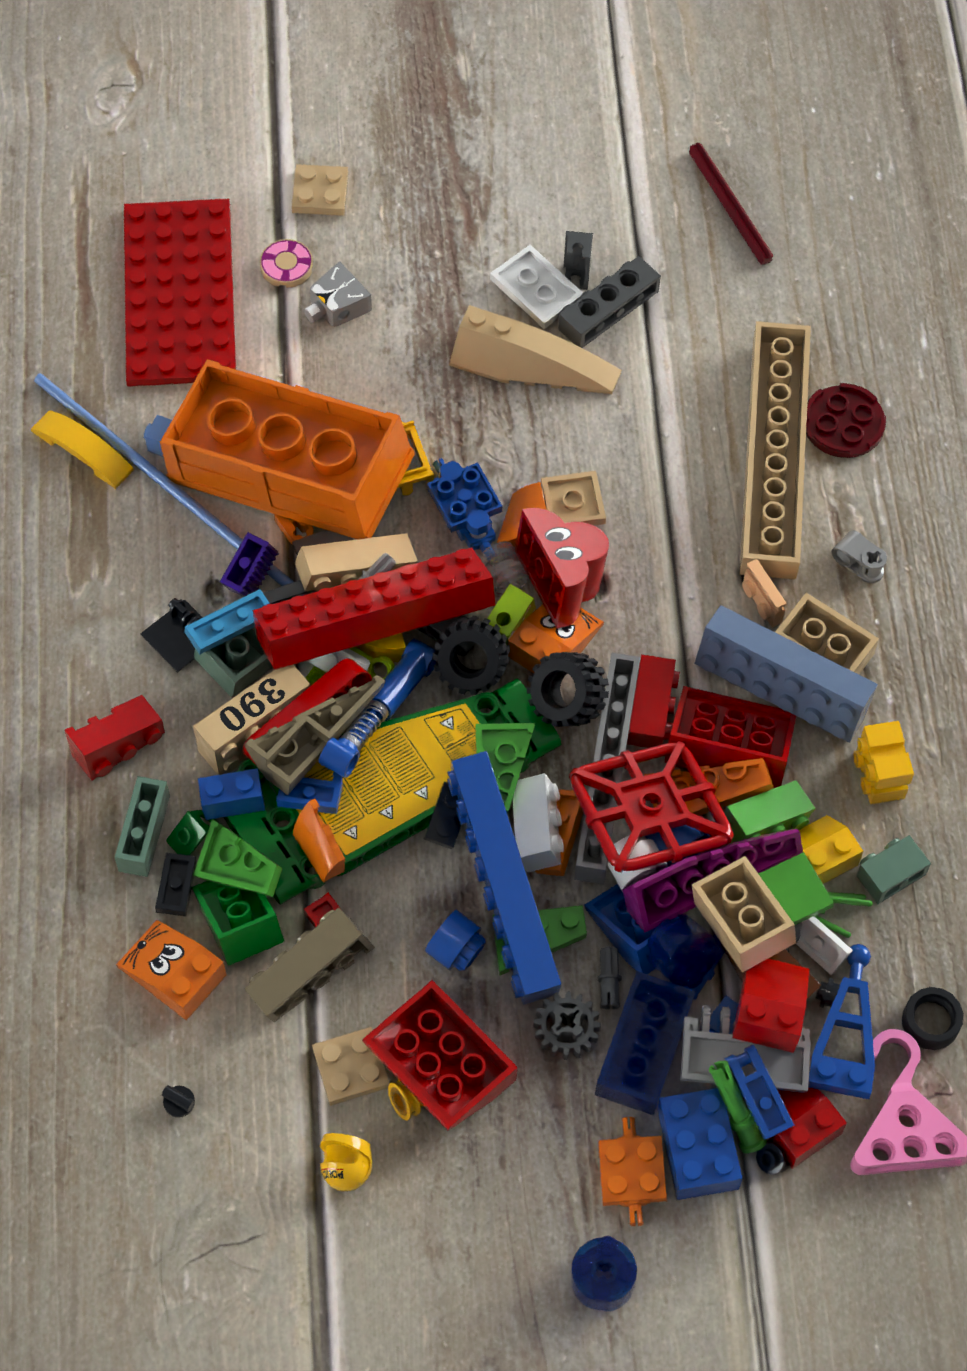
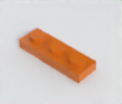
M559 789L560 800L556 801L557 809L562 819V825L558 826L559 835L564 845V851L560 852L561 864L536 870L537 874L564 876L583 815V809L573 790Z

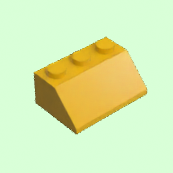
M826 815L799 830L803 852L823 884L859 865L864 851L849 828L839 821Z

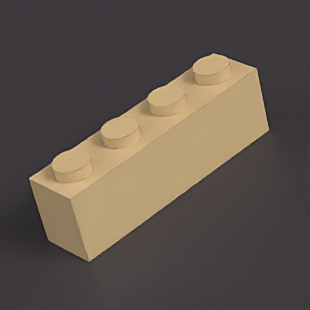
M405 533L301 546L295 565L304 590L319 591L323 588L345 584L351 580H358L363 574L362 571H367L384 553L389 554L396 561V565L391 570L401 568L407 564H416L418 560L408 534Z

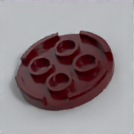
M840 383L838 386L828 387L823 390L819 389L809 398L807 402L806 435L815 447L826 454L841 458L858 457L870 452L880 443L886 427V416L877 401L878 398L870 391L854 384Z

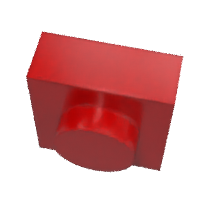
M328 892L304 908V914L312 925L317 927L320 924V919L327 912L335 911L340 907Z

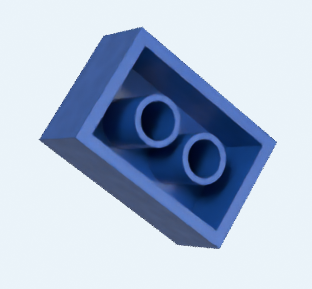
M718 1088L661 1097L657 1111L676 1199L682 1200L739 1190L743 1180L727 1108Z

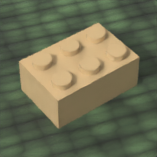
M808 593L804 594L775 631V633L857 674L861 673L874 656L879 641L878 637Z
M746 856L692 884L694 904L742 972L796 943L795 924Z

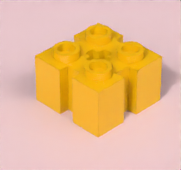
M899 720L864 726L861 738H858L857 750L853 752L855 766L860 768L865 776L861 777L863 794H868L870 804L905 799L908 792L907 784H911L914 771L908 752L906 753L904 747L905 740Z

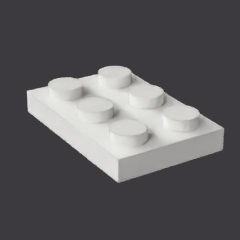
M531 245L525 247L490 273V280L543 329L559 319L561 310L565 306L575 303L583 294L579 288Z

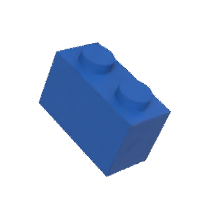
M258 768L198 778L201 806L206 820L265 810Z

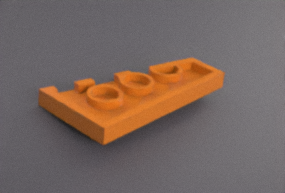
M763 758L725 763L724 766L713 768L709 765L700 766L707 781L713 784L716 790L715 796L721 808L774 789ZM673 770L671 777L678 790L695 786L689 771ZM700 798L685 802L690 813L700 816L710 812L705 801Z

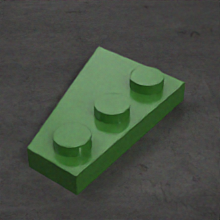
M535 723L476 724L475 726L476 754L487 751L507 813L509 812Z
M212 819L193 876L202 880L273 897L282 867L224 825Z
M583 905L538 910L552 952L587 937ZM494 933L499 976L508 973L512 968L506 969L501 951H503L502 946H504L503 939L497 940Z

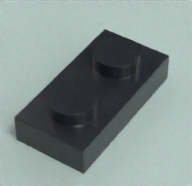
M445 781L439 792L424 840L453 849L461 828L456 811L458 796L452 797L448 783Z
M166 853L155 906L156 913L178 916L187 915L194 879L193 874L197 863L196 856Z

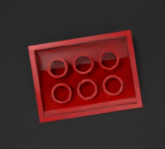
M683 686L668 743H677L678 741L686 743L685 747L692 752L698 765H709L711 768L724 766L725 763L763 758L773 787L777 788L782 785L796 715L781 708ZM671 755L665 756L664 763L668 762ZM680 759L676 767L686 768L683 760Z
M433 980L362 1039V1042L447 1131L496 1099L517 1078L518 1067Z

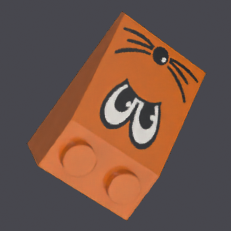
M542 604L521 623L508 639V645H510L508 657L535 674L532 669L535 664H541L540 659L544 656L561 652L581 653L604 625V622L581 608L579 617L573 624L557 629L544 604Z
M156 920L116 964L120 970L186 1021L227 975L224 962L200 943L159 920Z

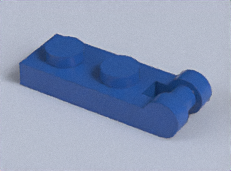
M753 1044L744 1048V1052L737 1056L732 1054L724 1058L729 1064L732 1075L764 1140L795 1126ZM751 1064L755 1072L745 1076L742 1067Z

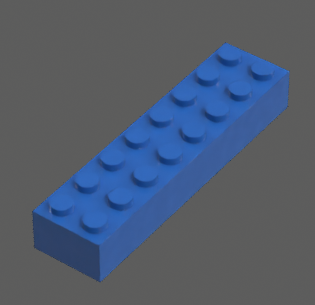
M483 751L451 761V771L447 772L449 790L452 797L458 796V800H456L457 815L460 824H466L468 828L465 829V840L469 852H475L477 857L474 858L477 879L479 882H485L486 887H484L485 893H483L487 910H493L495 914L493 916L494 922H492L497 940L503 939L504 946H502L503 951H501L506 969L512 968L514 974L511 976L512 980L510 981L516 999L521 997L522 1003L525 1005L554 996V993L559 994L562 984L488 753Z

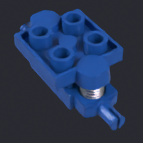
M439 459V462L435 460L433 467H435L439 476L427 483V490L451 533L456 531L461 542L465 540L469 548H473V550L480 549L486 562H491V559L492 561L495 560L497 554H495L490 544L496 540V533L492 528L490 517L501 513L503 506L477 462L462 468L455 461L444 463L443 459Z

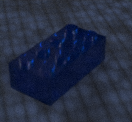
M636 971L596 1083V1096L653 1116L655 1115L683 1034L684 1018L690 1014L696 991Z

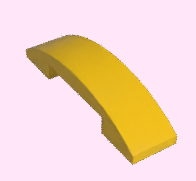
M49 410L31 428L34 434L53 446L56 443L93 468L94 475L115 489L134 471L133 467L104 440L86 427L60 413Z

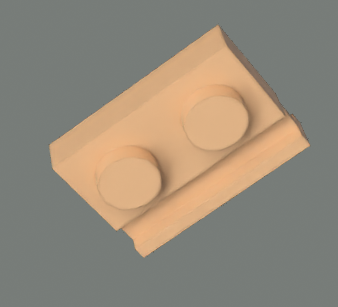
M758 559L747 563L748 569L745 571L742 587L745 594L749 598L752 597L757 604V610L763 620L767 619L773 628L782 623L785 612L784 606L787 603Z

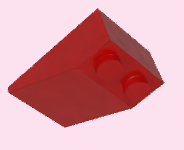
M766 959L746 970L732 1038L794 1053L802 1032L810 968Z
M808 1087L806 1093L777 1090L795 1126L769 1138V1140L772 1139L774 1143L783 1149L792 1169L842 1135L847 1124L830 1100L819 1089Z

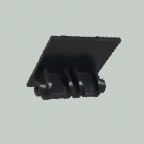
M174 598L168 604L170 611L140 634L178 673L194 660L195 647L184 632L185 626L203 617L186 600Z

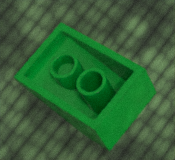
M205 881L192 887L218 948L228 966L285 942L277 916L265 895L210 881Z

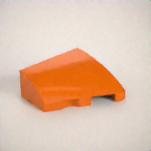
M541 482L527 485L512 494L497 539V549L515 547L522 509L541 508L547 510Z
M314 798L308 801L299 814L293 829V836L324 883L344 872L345 857L334 838L329 824H324L319 817L318 807L320 806Z

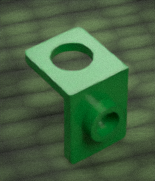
M203 809L187 811L166 839V842L177 854L191 856L207 835L210 826L200 818H205Z

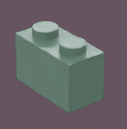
M910 835L902 840L896 838L890 841L884 847V851L877 855L871 853L860 862L861 865L857 878L877 904L924 877L928 872L931 862Z

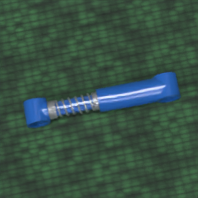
M415 638L412 639L406 646L399 662L385 677V684L380 692L366 706L363 712L359 714L341 738H331L327 742L319 757V764L347 778L359 760L360 750L364 747V743L368 742L382 722L389 720L421 679L424 676L428 677L432 673L436 664V660H433V653L436 649Z

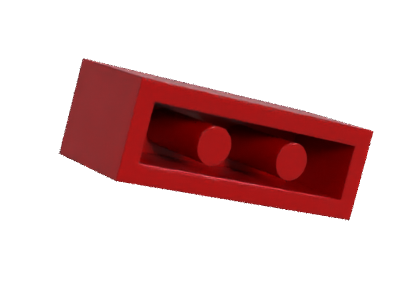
M641 654L627 745L650 748L662 745L663 740H669L672 723L666 722L667 715L674 714L676 697L670 696L671 689L678 688L680 671H674L676 660Z

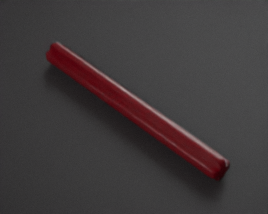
M701 143L692 144L689 147V154L761 265L770 263L773 257L771 250Z

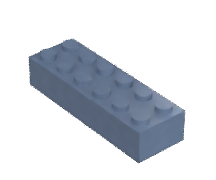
M720 605L705 627L694 663L704 670L727 680L731 684L737 685L753 693L755 696L780 707L782 710L788 711L849 743L864 721L878 685Z

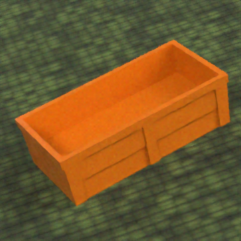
M208 359L160 441L168 472L167 477L175 484L354 539L372 538L415 455L413 448L409 444L400 415L390 412L383 413L311 392L308 388L296 385L294 387L222 366L220 363Z

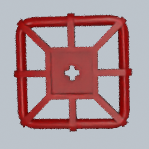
M678 741L677 743H666L635 752L627 750L621 752L620 756L585 764L571 770L569 780L586 815L585 822L588 828L593 830L607 860L615 867V871L620 873L623 871H635L668 861L676 863L681 861L683 857L731 843L734 833L715 796L716 790L713 784L709 783L705 778L692 752L685 747L686 743ZM671 755L664 770L658 773L643 776L637 763ZM682 759L695 786L678 790L671 774L678 761ZM623 767L627 769L632 779L616 783L596 774ZM584 784L612 795L618 806L597 811ZM697 798L704 800L715 822L690 813L685 802ZM650 800L652 804L657 803L658 805L655 808L646 806V801ZM624 818L631 834L619 855L604 823ZM687 825L713 837L679 846L671 829ZM657 832L660 833L667 849L629 859L639 837Z

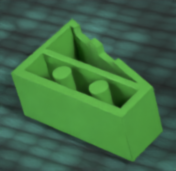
M797 780L729 805L724 810V813L734 833L731 843L770 833L796 828L800 830L809 823V817L816 808Z

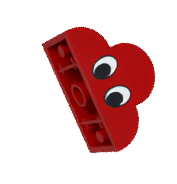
M541 508L522 509L514 552L556 628L569 626L578 619L582 602L593 599L599 592L609 549V540L602 530L592 524L585 522L564 523L555 513Z

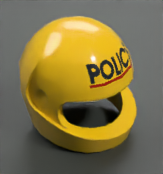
M324 1134L320 1143V1148L324 1152V1161L320 1163V1170L324 1180L332 1188L339 1191H353L361 1187L371 1174L372 1155L370 1143L361 1138L346 1134Z

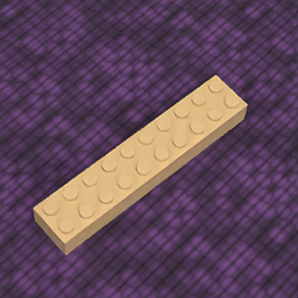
M756 321L752 346L739 575H745V571L748 569L747 563L758 559L769 577L795 580L797 578L801 556L811 326Z

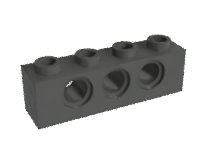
M640 256L631 262H625L612 276H606L593 290H587L579 300L572 305L565 306L561 310L558 330L573 344L583 348L658 293L661 275Z

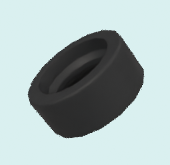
M928 987L918 990L910 997L902 1013V1026L904 1031L916 1040L919 1047L938 1050L946 1048L955 1041L963 1025L964 1012L960 1002L952 993L942 988ZM927 1002L936 1003L944 1007L951 1017L948 1030L940 1035L929 1034L921 1030L914 1019L917 1007Z

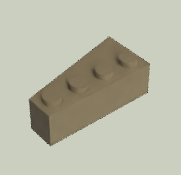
M340 908L327 912L320 919V924L312 931L308 930L301 934L296 940V945L289 951L285 950L279 953L273 959V964L267 970L256 973L249 980V985L244 988L266 1017L273 1022L304 1001L308 996L307 990L310 988L316 990L330 982L329 979L333 971L341 968L346 970L355 963L353 958L360 951L364 950L367 954L375 948L353 920Z

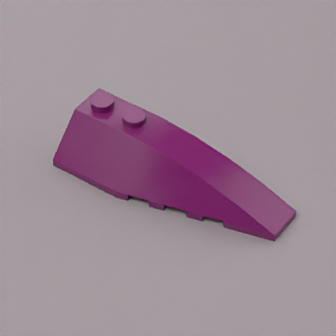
M796 828L765 834L685 858L623 889L627 912L640 928L647 932L695 908L692 884L746 856L759 874L803 853L800 831Z

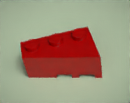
M143 695L111 708L112 714L100 720L96 716L89 718L87 721L89 725L76 731L73 727L64 730L73 758L91 781L97 777L107 775L115 765L122 761L130 760L137 754L138 750L147 744L156 743L162 734L165 733L162 719Z

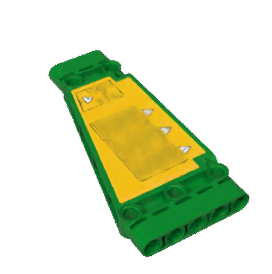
M518 678L491 693H480L472 697L381 723L368 742L364 743L365 745L360 750L359 760L352 773L347 778L343 777V789L337 814L318 812L323 823L329 824L334 838L345 857L344 872L337 876L347 874L428 828L442 784L449 779L447 772L451 771V761L476 754V724L535 723L520 773L525 772L530 763L562 745L561 739L552 724H546L542 721L543 716L537 717L533 712L536 707L530 706L528 701L532 699L531 694H527V688ZM489 708L492 711L489 713H483L480 711V709ZM249 759L244 761L236 772L257 769L258 767ZM318 761L304 778L333 781V771L320 765ZM258 768L265 810L223 818L233 833L282 867L273 896L278 904L281 905L308 889L322 887L325 882H322L317 873L308 874L306 872L313 866L293 836L295 823L302 810L278 807L277 796L279 788L264 778ZM282 820L289 822L285 827L276 826Z

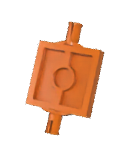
M624 1117L622 1118L624 1136L617 1139L598 1140L603 1206L622 1205L629 1207L630 1226H636L635 1214H637L638 1226L644 1224L642 1206L651 1202L667 1201L662 1136L642 1137L636 1135V1118L630 1117V1129H628V1118Z

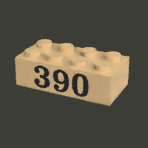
M294 664L273 670L193 725L198 752L217 775L235 770L240 765V762L247 757L243 753L245 741L309 688L311 684Z

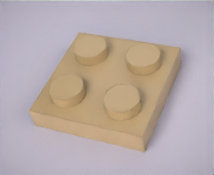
M296 164L291 206L292 213L345 216L348 167Z
M596 471L541 478L546 509L558 515L564 523L606 524V515Z
M372 1027L312 1044V1050L330 1106L388 1088L390 1083L384 1064L362 1042V1039L373 1031Z

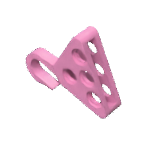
M889 1029L879 1033L873 1040L874 1059L877 1058L882 1046L888 1043H895L901 1045L907 1051L909 1061L890 1089L886 1103L855 1152L850 1163L852 1171L857 1175L965 1165L967 1163V1136L912 1086L911 1080L921 1056L918 1043L910 1034L902 1030ZM905 1116L910 1118L914 1126H903L899 1121V1117ZM936 1145H946L950 1150V1154L943 1155L939 1153ZM913 1147L917 1150L919 1157H909L905 1153L904 1148ZM882 1150L886 1153L888 1160L880 1161L876 1159L873 1151Z

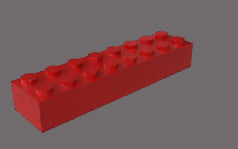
M473 548L460 549L451 554L432 557L423 562L407 564L395 570L379 572L367 578L351 580L342 585L323 588L314 593L295 596L286 601L267 604L261 608L254 609L252 611L257 639L274 670L495 606L493 576Z

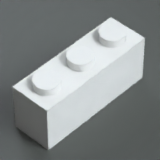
M545 773L518 780L513 795L515 840L527 873L560 865V852L564 851L563 841L558 826L562 825V819L556 802L560 800V793L556 783H552Z

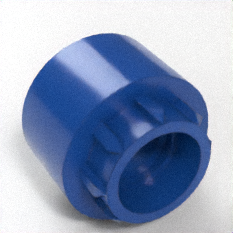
M456 909L436 931L428 943L425 952L448 970L455 967L459 971H465L480 954L486 944V940L479 934L481 927Z

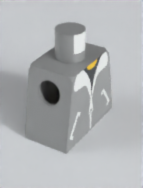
M338 262L311 286L310 299L312 304L304 309V314L311 323L324 317L331 326L337 327L372 311L371 294L341 262Z

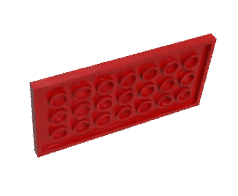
M230 198L124 204L127 387L194 383L207 359L218 362L222 366L236 369Z

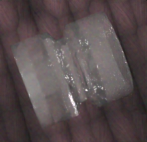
M510 542L496 543L482 552L479 557L493 576L494 591L497 595L502 596L509 584L519 589L527 584L529 575L519 561V556Z

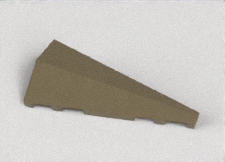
M376 675L372 681L358 688L356 686L350 688L347 694L336 699L331 698L295 716L292 721L279 728L275 726L269 729L267 734L255 740L249 739L245 743V748L264 778L288 795L319 761L321 752L331 738L338 739L384 687L385 680Z

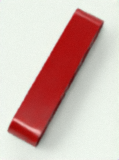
M349 658L341 660L252 734L245 743L251 738L255 740L267 734L268 730L275 726L279 728L292 721L295 716L331 698L336 699L347 694L348 690L354 686L358 688L372 681L371 675L354 660ZM244 743V745H243V753H244V755H246V756L255 764V762H254L253 759L251 758L250 754H249L248 751L246 750V748H245V743Z

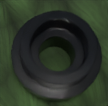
M829 978L828 983L822 981L815 999L821 1000L819 1005L821 1008H824V1005L831 1008L840 985L834 983L832 978Z

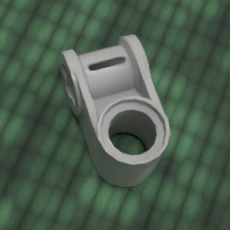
M855 530L849 531L831 550L836 562L848 568L863 581L876 583L882 579L887 555L861 533Z

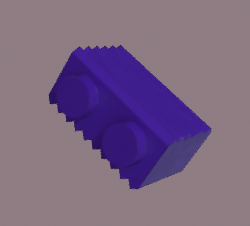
M247 532L220 583L242 597L259 590V586L265 580L264 576L268 575L267 571L271 570L270 566L276 560L275 556L279 555L278 551L267 541Z

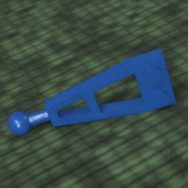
M333 772V781L303 778L288 795L279 789L277 806L303 810L308 801L315 798L320 806L318 807V812L337 814L343 789V776Z
M855 944L850 947L853 951L846 958L851 966L849 978L843 977L838 993L835 996L811 1057L808 1087L869 1100L872 1093L875 1059L868 982L862 981L861 978L863 968L870 962L871 954L866 946ZM847 992L858 994L860 1016L840 1012ZM834 1025L861 1030L863 1064L823 1056Z

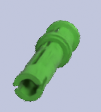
M725 1060L715 1062L714 1065L717 1070L711 1065L709 1072L731 1116L729 1121L731 1129L736 1131L740 1140L739 1148L743 1153L756 1152L766 1145L767 1140H764L750 1110L747 1108L728 1062Z

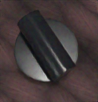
M167 1085L161 1094L164 1097L163 1105L166 1112L173 1117H184L194 1108V1095L185 1086L171 1087Z
M772 1139L767 1141L766 1145L756 1152L757 1164L767 1174L782 1173L791 1166L786 1159L783 1149L774 1143Z

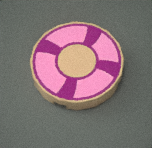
M292 239L275 241L269 244L260 256V269L263 277L270 284L277 287L279 285H286V288L303 284L312 273V254L309 248L299 241Z

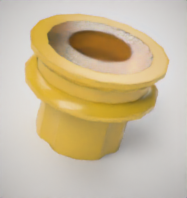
M400 1080L397 1083L391 1082L388 1085V1095L396 1113L406 1121L412 1115L418 1116L421 1110L420 1107L423 1106L421 1102Z

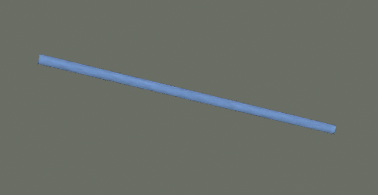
M40 373L35 377L34 382L238 550L243 541L242 538L43 374ZM274 565L270 566L271 570L267 571L268 575L281 586L294 582Z

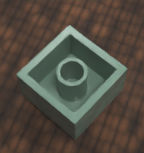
M255 627L200 655L196 649L194 653V659L231 698L235 697L273 668L257 639Z

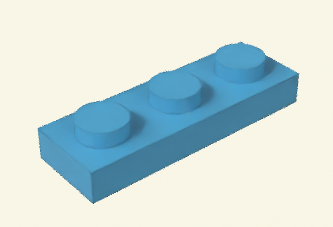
M259 589L185 626L184 632L200 655L254 628L255 623L252 610L270 603Z

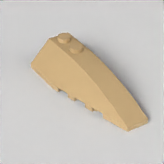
M469 305L459 326L450 359V366L502 383H509L511 380L524 382V385L535 386V383L549 384L551 388L562 389L563 386L576 387L577 391L604 394L613 393L622 371L589 351L549 332Z

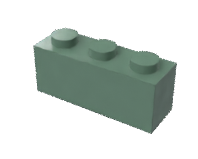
M137 776L114 857L119 872L148 877L170 799L167 781Z

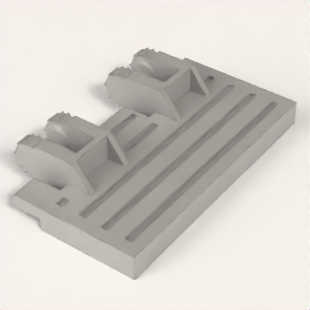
M710 1005L702 1006L700 1031H698V1018H684L680 1081L716 1084L709 1072V1067L713 1065L715 1070H717L714 1065L715 1062L722 1061L732 1054L737 1056L744 1052V1048L753 1044L777 1090L802 1093L808 1091L810 1029L802 1028L801 1037L795 1052L791 1053L732 1038L733 1034H729V1007H722L720 1011L719 1033L709 1032L712 1013ZM751 1064L742 1067L745 1076L755 1072Z

